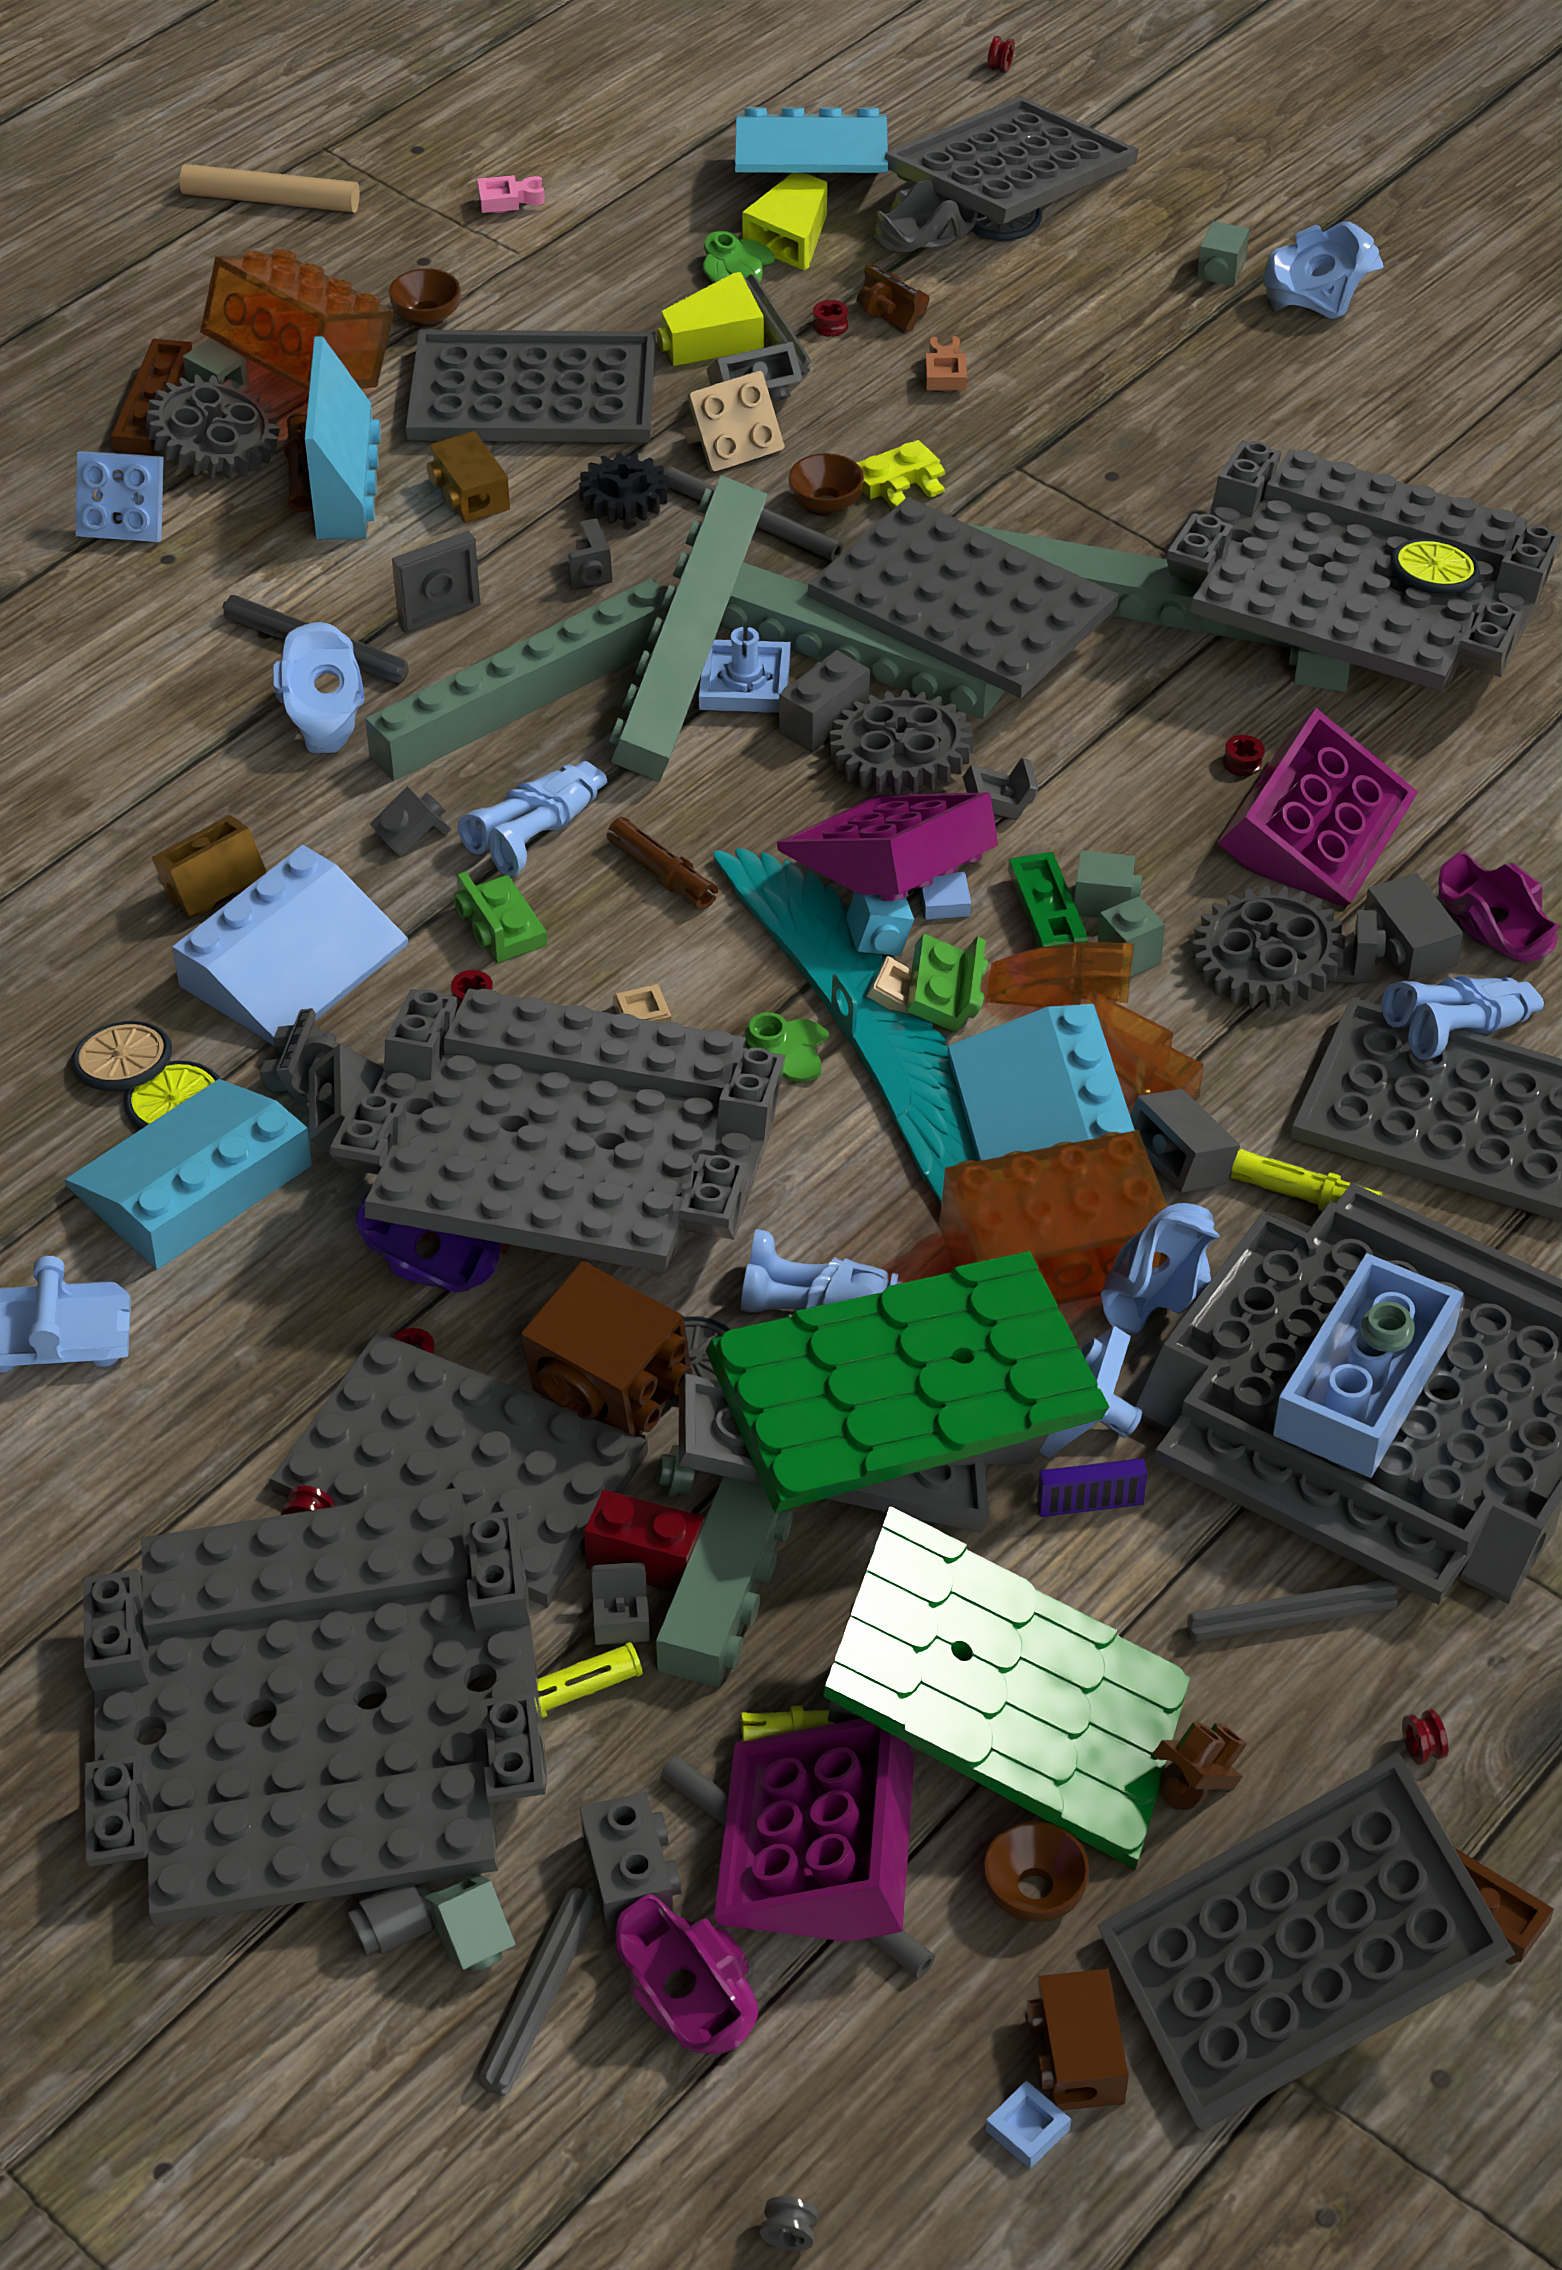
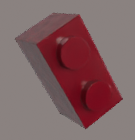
M602 1490L584 1530L587 1569H591L595 1565L641 1562L645 1565L646 1585L676 1593L704 1525V1516Z

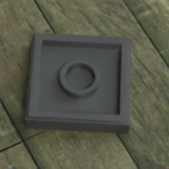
M469 530L392 558L398 625L405 633L481 605L476 539Z

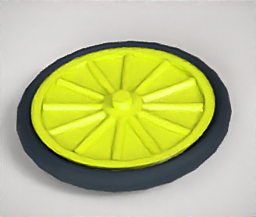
M1414 539L1406 541L1397 546L1390 557L1391 567L1402 581L1410 586L1432 593L1450 594L1465 591L1471 588L1480 576L1479 564L1468 551L1441 540Z
M182 1060L169 1061L164 1070L154 1079L140 1086L127 1089L124 1099L125 1112L130 1122L141 1130L221 1078L212 1069L200 1063Z

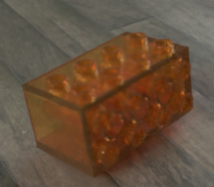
M273 249V253L266 254L259 251L246 250L244 255L215 256L200 333L307 392L310 389L314 337L323 336L360 388L378 386L394 316L393 310L380 304V298L372 294L359 293L353 290L350 282L325 275L322 267L310 263H302L296 259L297 255L285 249Z
M1139 1131L1111 1132L1099 1138L1074 1143L1060 1142L1048 1148L1028 1152L1014 1151L1002 1157L977 1162L968 1160L955 1166L946 1167L939 1226L953 1268L1030 1251L1038 1266V1271L1043 1275L1057 1305L1101 1296L1106 1274L1112 1269L1123 1245L1142 1231L1159 1211L1167 1207V1203ZM1155 1252L1152 1268L1162 1265L1166 1262L1168 1256L1164 1253Z

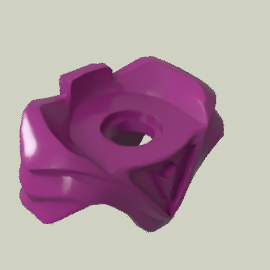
M1463 851L1454 855L1441 866L1438 879L1440 899L1446 905L1449 913L1459 920L1470 936L1496 948L1503 955L1517 961H1535L1554 950L1558 937L1556 931L1560 925L1548 919L1542 911L1543 889L1541 888V883L1512 862L1504 864L1497 869L1486 870ZM1489 907L1504 909L1508 913V917L1504 921L1496 923Z
M652 1894L644 1895L621 1912L616 1926L617 1956L624 1965L629 1978V1990L651 2018L677 2039L685 2049L692 2052L720 2054L741 2045L757 2020L758 2002L745 1978V1975L749 1973L750 1965L743 1951L728 1931L720 1929L719 1926L714 1929L707 1919H701L697 1923L683 1919L670 1911L661 1900ZM686 1969L694 1973L696 1976V1986L688 1996L673 1998L665 1993L664 1984L672 1972Z

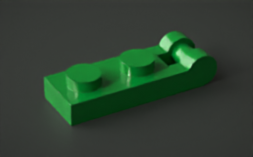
M1053 851L1010 858L1008 872L1036 940L1040 960L1056 959L1057 954L1071 952L1073 956L1086 954L1088 952L1087 934ZM1064 929L1066 934L1054 935L1052 931Z

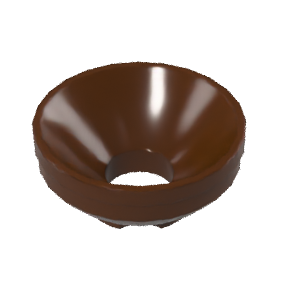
M417 269L406 272L393 280L389 288V298L393 310L415 326L434 327L441 324L442 320L449 317L460 303L461 290L459 282L454 276L442 270Z
M831 453L810 455L796 462L789 472V487L793 498L800 505L819 516H829L835 512H842L855 503L862 494L864 475L861 467L852 459L842 455ZM823 495H830V496H833V497H835V498L824 499V498H817V497L823 496Z
M1038 1821L1023 1822L1007 1828L991 1842L986 1852L984 1864L985 1881L991 1898L1009 1915L1032 1922L1051 1921L1066 1915L1081 1901L1088 1884V1857L1079 1841L1065 1829L1051 1823ZM1040 1876L1050 1883L1052 1890L1044 1898L1032 1899L1021 1893L1018 1884L1025 1877Z

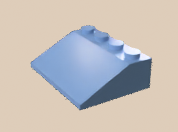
M301 845L177 942L172 948L178 983L181 988L274 1045V1036L279 1026L294 1025L300 1009L313 1008L316 1013V1021L409 944L408 938L335 863L308 847Z

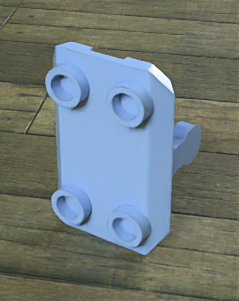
M54 1256L38 1258L34 1262L33 1277L38 1281V1286L0 1288V1373L8 1372L17 1365L91 1361L96 1366L106 1367L114 1364L119 1358L128 1357L131 1297L129 1293L117 1283L111 1281L67 1284L63 1281L65 1264L61 1259Z

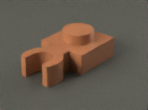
M937 336L931 337L930 351L926 353L925 359L926 391L950 392L953 390H966V354L959 353L960 340L957 336H952V344L948 346L939 345L937 343Z

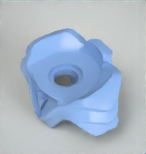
M1340 222L1322 233L1320 225H1314L1295 234L1296 244L1277 248L1270 254L1265 269L1263 285L1267 287L1266 295L1270 299L1272 309L1275 312L1289 305H1297L1314 310L1327 318L1335 319L1347 312L1352 295L1362 278L1369 272L1383 268V262L1379 255V249L1373 243L1374 239L1359 226L1351 222Z
M313 622L294 629L285 638L282 661H277L273 665L274 688L276 698L280 703H284L286 713L299 727L307 750L311 753H336L346 744L354 730L356 714L365 699L363 682L359 666L354 657L351 640L331 624ZM326 673L333 674L340 680L337 690L328 694L319 692L314 686L315 680L320 675Z
M1177 1203L1167 1206L1159 1211L1142 1231L1123 1245L1112 1269L1106 1274L1105 1284L1101 1291L1103 1310L1112 1327L1116 1326L1128 1333L1138 1334L1157 1307L1167 1308L1177 1314H1181L1199 1297L1211 1281V1270L1206 1256V1249L1210 1242L1220 1237L1213 1229L1215 1223L1213 1222V1215L1208 1209L1189 1203ZM1155 1252L1164 1253L1168 1256L1166 1262L1152 1268Z

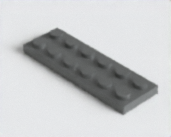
M685 1373L679 1386V1466L762 1484L719 1381ZM984 1462L974 1463V1465L947 1464V1466H937L825 1498L888 1512L891 1506L916 1519L982 1533L989 1521Z

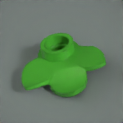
M726 231L712 232L705 239L704 250L706 258L703 262V270L713 284L737 272H741L745 278L750 274L755 275L761 282L762 265L772 264L775 260L770 249L762 243L751 239H738L735 235Z
M772 1012L760 1013L751 1019L744 1033V1037H746L745 1044L748 1049L763 1048L771 1053L786 1055L783 1076L788 1080L808 1082L821 1076V1061L814 1048L821 1045L829 1037V1032L824 1027L808 1019L786 1022L782 1016Z

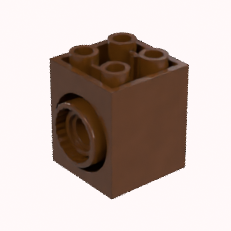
M582 1261L521 1333L533 1391L561 1407L564 1406L574 1410V1412H578L577 1416L582 1419H596L616 1427L629 1435L633 1434L640 1437L643 1432H650L658 1423L662 1409L672 1398V1395H679V1386L685 1373L692 1375L684 1316L585 1261Z

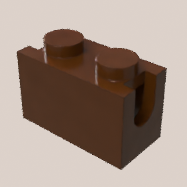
M1109 1969L1038 1976L1039 1998L1027 2000V2014L1031 2036L1041 2035L1044 2052L1037 2053L1036 2055L1037 2074L1041 2090L1050 2089L1053 2104L1062 2111L1125 2104L1129 2073Z

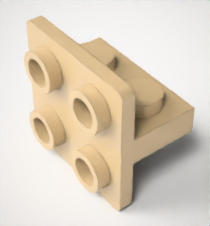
M762 371L753 372L688 393L687 397L695 425L682 428L687 444L701 441L711 472L784 449L783 439Z

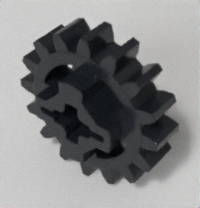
M617 453L613 460L606 456H601L600 465L590 462L588 464V472L580 473V501H583L585 511L594 510V518L596 519L607 515L609 516V523H614L619 518L624 520L626 524H631L634 517L645 521L647 520L648 511L658 514L660 513V505L667 504V494H669L668 475H664V467L662 465L653 467L652 458L639 461L637 453H634L630 459L623 456L622 453Z

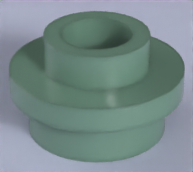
M1384 1301L1375 1304L1365 1313L1361 1321L1360 1332L1364 1341L1372 1348L1383 1352H1397L1410 1345L1414 1337L1415 1325L1409 1311L1404 1306L1396 1302Z
M673 1445L669 1454L662 1453L658 1462L656 1483L657 1485L664 1486L665 1497L675 1498L677 1493L688 1495L692 1487L695 1470L679 1466V1445Z

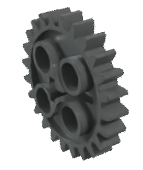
M195 375L194 383L190 384L181 377L179 378L178 387L168 382L165 386V392L157 390L155 399L149 402L145 425L148 428L147 438L155 440L154 450H165V461L177 458L179 460L178 469L181 470L190 465L193 467V475L196 476L202 470H207L211 479L215 478L217 472H223L227 479H231L232 471L235 470L244 477L247 476L248 467L259 471L261 462L269 463L271 454L276 452L280 426L276 425L277 414L270 413L271 404H259L261 394L247 395V386L243 385L235 389L232 387L231 379L226 380L224 384H218L215 376H211L209 382H203L198 375Z
M904 690L900 697L894 698L890 691H885V699L882 700L877 699L873 695H868L867 705L855 701L853 702V711L842 710L841 720L833 721V730L829 733L831 761L836 762L837 772L846 771L847 781L860 778V788L862 789L872 783L876 784L877 793H881L886 787H893L894 794L899 795L903 787H909L913 794H917L918 786L923 784L927 788L934 790L935 780L948 784L951 782L950 773L961 775L962 764H969L970 753H973L972 724L966 722V713H956V704L954 703L942 706V697L940 696L931 701L926 700L925 692H921L916 698H910L908 690Z
M1264 886L1261 895L1255 896L1249 888H1245L1243 899H1238L1236 896L1228 894L1227 906L1214 902L1212 904V915H1201V926L1195 927V940H1193V959H1195L1196 972L1203 973L1204 985L1215 984V994L1217 996L1231 991V1003L1236 1004L1243 997L1249 998V1006L1252 1009L1257 1006L1260 1000H1266L1270 1010H1274L1276 1000L1283 999L1286 1005L1293 1007L1294 996L1297 995L1306 1001H1311V988L1325 992L1326 980L1336 981L1337 970L1344 965L1345 935H1342L1341 921H1334L1333 909L1321 911V899L1318 898L1306 903V892L1304 891L1299 892L1295 897H1289L1287 887L1283 886L1278 895L1271 894L1268 886Z

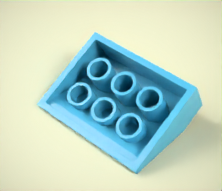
M745 107L744 114H737L735 172L888 173V160L884 159L885 153L888 152L886 114H879V108L859 107L857 108V114H842V108L821 107L819 108V114H804L803 107H783L782 114H767L766 107Z
M315 336L305 446L316 539H362L367 537L368 521H375L374 496L370 495H377L376 470L372 469H379V450L377 444L381 443L380 419L372 418L371 402L324 337Z
M1094 1004L1045 1007L948 1045V1058L987 1194L1130 1184L1139 1142Z
M218 1079L67 1177L65 1185L158 1270L311 1167L308 1128L276 1100Z

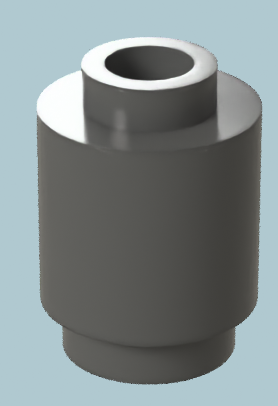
M411 1882L382 1889L358 1901L359 1908L347 1913L352 1931L366 1956L377 1950L382 1955L432 1930L429 1920L432 1916L424 1899V1896L430 1893L424 1883L414 1887Z

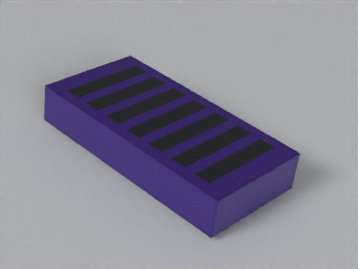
M1130 1459L1039 1471L1037 1506L1040 1517L1144 1505L1147 1480L1144 1459Z

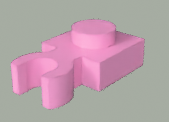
M514 175L477 179L482 213L492 212L501 214L507 211L519 210V203H526L532 206L545 204L542 177L532 176L517 182Z

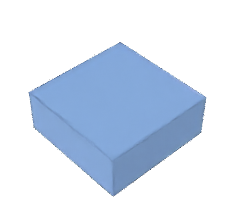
M965 872L936 876L933 878V884L919 888L925 920L971 916V899Z
M1025 2081L986 2119L985 2131L1027 2168L1031 2169L1070 2130L1071 2118L1028 2081Z

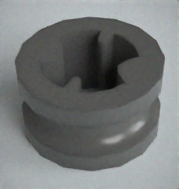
M779 2196L767 2200L764 2208L767 2220L761 2224L759 2232L761 2238L768 2244L784 2250L802 2251L811 2248L815 2238L811 2228L816 2226L818 2222V2210L812 2204L794 2197Z

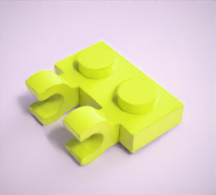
M919 440L905 443L898 448L857 462L864 475L862 492L870 500L882 496L892 509L906 499L902 491L910 488V484L917 483L928 497L945 492V488L937 479V477L945 475L940 459Z

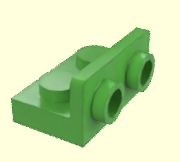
M466 871L457 874L458 892L453 894L456 910L462 919H469L478 945L481 948L487 947L497 963L548 945L547 931L509 875L475 886Z
M923 933L915 944L906 1012L953 1032H957L968 1017L975 1018L984 1001V993L980 991V986L988 967V959L984 958L986 940L976 936L968 948L963 951Z

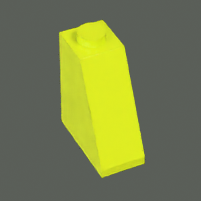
M804 172L791 173L742 212L743 239H751L762 243L770 249L776 259L805 271L809 268L827 216V182Z
M741 272L733 273L661 311L662 327L657 328V341L660 351L667 352L673 366L764 348V316Z

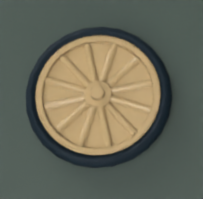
M141 1021L112 1023L100 1027L81 1040L72 1056V1069L80 1081L92 1088L105 1091L131 1089L154 1079L164 1070L172 1055V1043L162 1029L150 1023Z

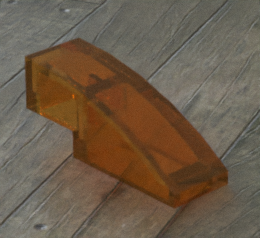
M1090 942L1056 945L1014 954L992 962L986 1002L1038 1008L1081 1005V999L1128 1003L1134 943Z
M1094 991L1088 995L1087 1004H1094L1115 1071L1131 1088L1141 1095L1183 1089L1195 1101L1200 1097L1204 1064L1171 1047L1173 1031Z

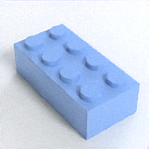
M1366 1253L1279 1396L1273 1436L1372 1478L1455 1334L1463 1292ZM1384 1301L1396 1302L1409 1311L1415 1325V1333L1412 1342L1405 1349L1397 1352L1379 1351L1369 1346L1362 1338L1360 1332L1362 1318L1377 1303Z

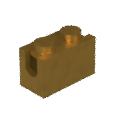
M475 431L429 444L430 453L434 458V461L427 463L429 479L433 486L440 487L447 506L450 510L455 509L464 523L510 509L508 476Z
M231 815L151 857L170 903L174 906L181 904L184 913L189 917L211 910L217 901L232 893L243 892L267 873L249 827Z

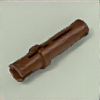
M303 412L293 413L287 418L288 438L284 443V453L288 458V504L297 512H306L313 508L305 446L307 414ZM300 457H301L302 460H303V465H302V466H299V458H300ZM299 473H303V478H299Z
M619 817L611 823L608 829L618 836L616 837L611 832L607 833V840L660 878L661 885L667 890L679 892L700 910H704L713 904L716 896L707 890L716 894L718 893V886L694 870L693 864L684 856L678 858L665 847L631 823L626 817Z

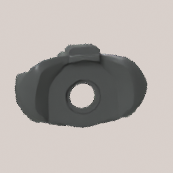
M931 180L919 181L911 189L897 192L890 213L884 214L882 211H877L879 220L875 223L876 231L872 234V237L886 250L894 253H906L920 247H940L956 239H964L967 233L974 227L978 211L962 208L952 199L941 201L936 192L933 191L934 186Z

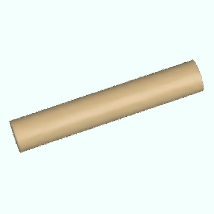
M184 164L182 166L179 181L180 191L183 195L350 213L357 211L360 196L359 184L353 181Z

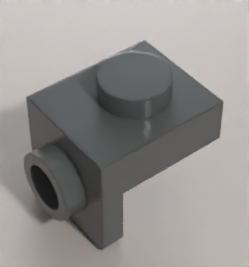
M1024 758L1019 760L1010 775L975 765H970L963 775L967 793L990 792L993 814L1015 820L1019 818L1025 807L1034 801L1038 791V782L1035 778L1031 761Z
M408 786L370 823L372 828L389 847L401 857L432 826H435L444 835L451 830L450 826L441 818L446 810L428 792L421 798Z
M1357 910L1353 943L1345 942L1344 965L1342 968H1338L1336 981H1326L1372 983L1375 958H1384L1386 940L1385 930H1377V914L1375 910Z
M637 1562L593 1566L591 1568L595 1645L609 1644L613 1647H622L629 1642L634 1645L637 1642L650 1641L645 1565Z

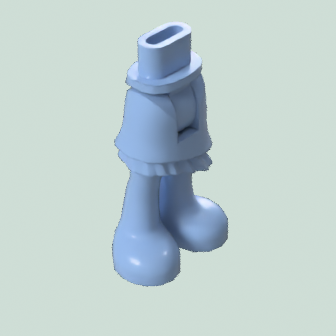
M583 761L576 766L569 764L562 766L560 770L550 772L535 781L521 783L516 789L509 790L508 794L504 797V802L491 807L472 810L459 818V836L465 847L476 855L483 854L490 849L492 860L497 869L503 874L509 875V877L516 876L525 868L527 863L525 843L542 830L559 831L560 828L566 827L589 802L596 798L597 790L607 784L606 775L591 763Z
M1462 975L1454 979L1447 977L1438 985L1402 981L1390 984L1382 997V1012L1386 1022L1393 1028L1410 1025L1408 1034L1409 1046L1413 1054L1419 1059H1431L1440 1055L1448 1043L1449 1032L1454 1029L1463 1028L1476 1034L1489 1035L1499 1029L1512 1026L1517 1022L1526 1021L1532 1013L1540 1012L1544 1007L1543 998L1529 982H1517L1508 977H1503L1502 979H1475Z
M756 1229L752 1243L750 1264H747L744 1278L741 1311L755 1313L769 1309H806L881 1293L891 1285L905 1282L898 1281L899 1274L892 1273L891 1280H889V1275L885 1270L860 1264L847 1258L841 1261L834 1257L827 1264H803L788 1261L776 1254L773 1235L768 1231Z

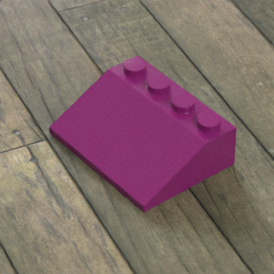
M1315 708L1287 735L1217 844L1256 874L1347 907L1353 901L1418 794V791L1320 710Z
M990 792L877 795L777 841L779 852L860 895H880L881 901L903 899L908 896V890L933 884L934 877L953 874L958 871V865L979 861L982 859V853L998 846Z
M864 1718L735 1743L714 1914L718 1925L845 1942L903 1932L915 1760L909 1744Z

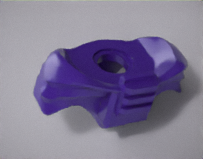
M369 1192L365 1195L355 1215L358 1230L367 1246L386 1261L392 1273L424 1285L443 1287L453 1292H464L487 1281L497 1268L500 1254L499 1242L365 1218V1200ZM432 1231L437 1233L441 1244L439 1251L432 1258L422 1259L417 1253L416 1245L418 1239L426 1232Z

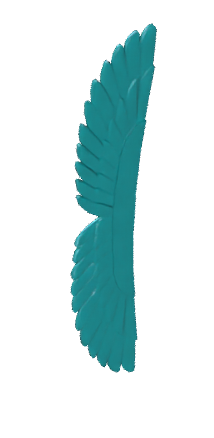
M736 848V857L724 851H714V862L735 889V895L774 938V942L799 969L856 1050L879 1090L895 1126L897 1125L923 1181H927L948 1218L952 1221L960 1218L963 1212V1201L971 1210L975 1209L981 1199L980 1189L986 1192V1188L948 1058V1047L945 1045L946 1038L939 1031L932 1029V1022L913 1014L889 1010L866 997L885 958L882 960L883 954L857 952L845 919L850 904L844 910L841 899L832 886L825 889L821 880L810 870L806 871L804 877L799 868L789 860L785 859L782 866L776 858L765 852H761L759 859L753 852L741 848Z

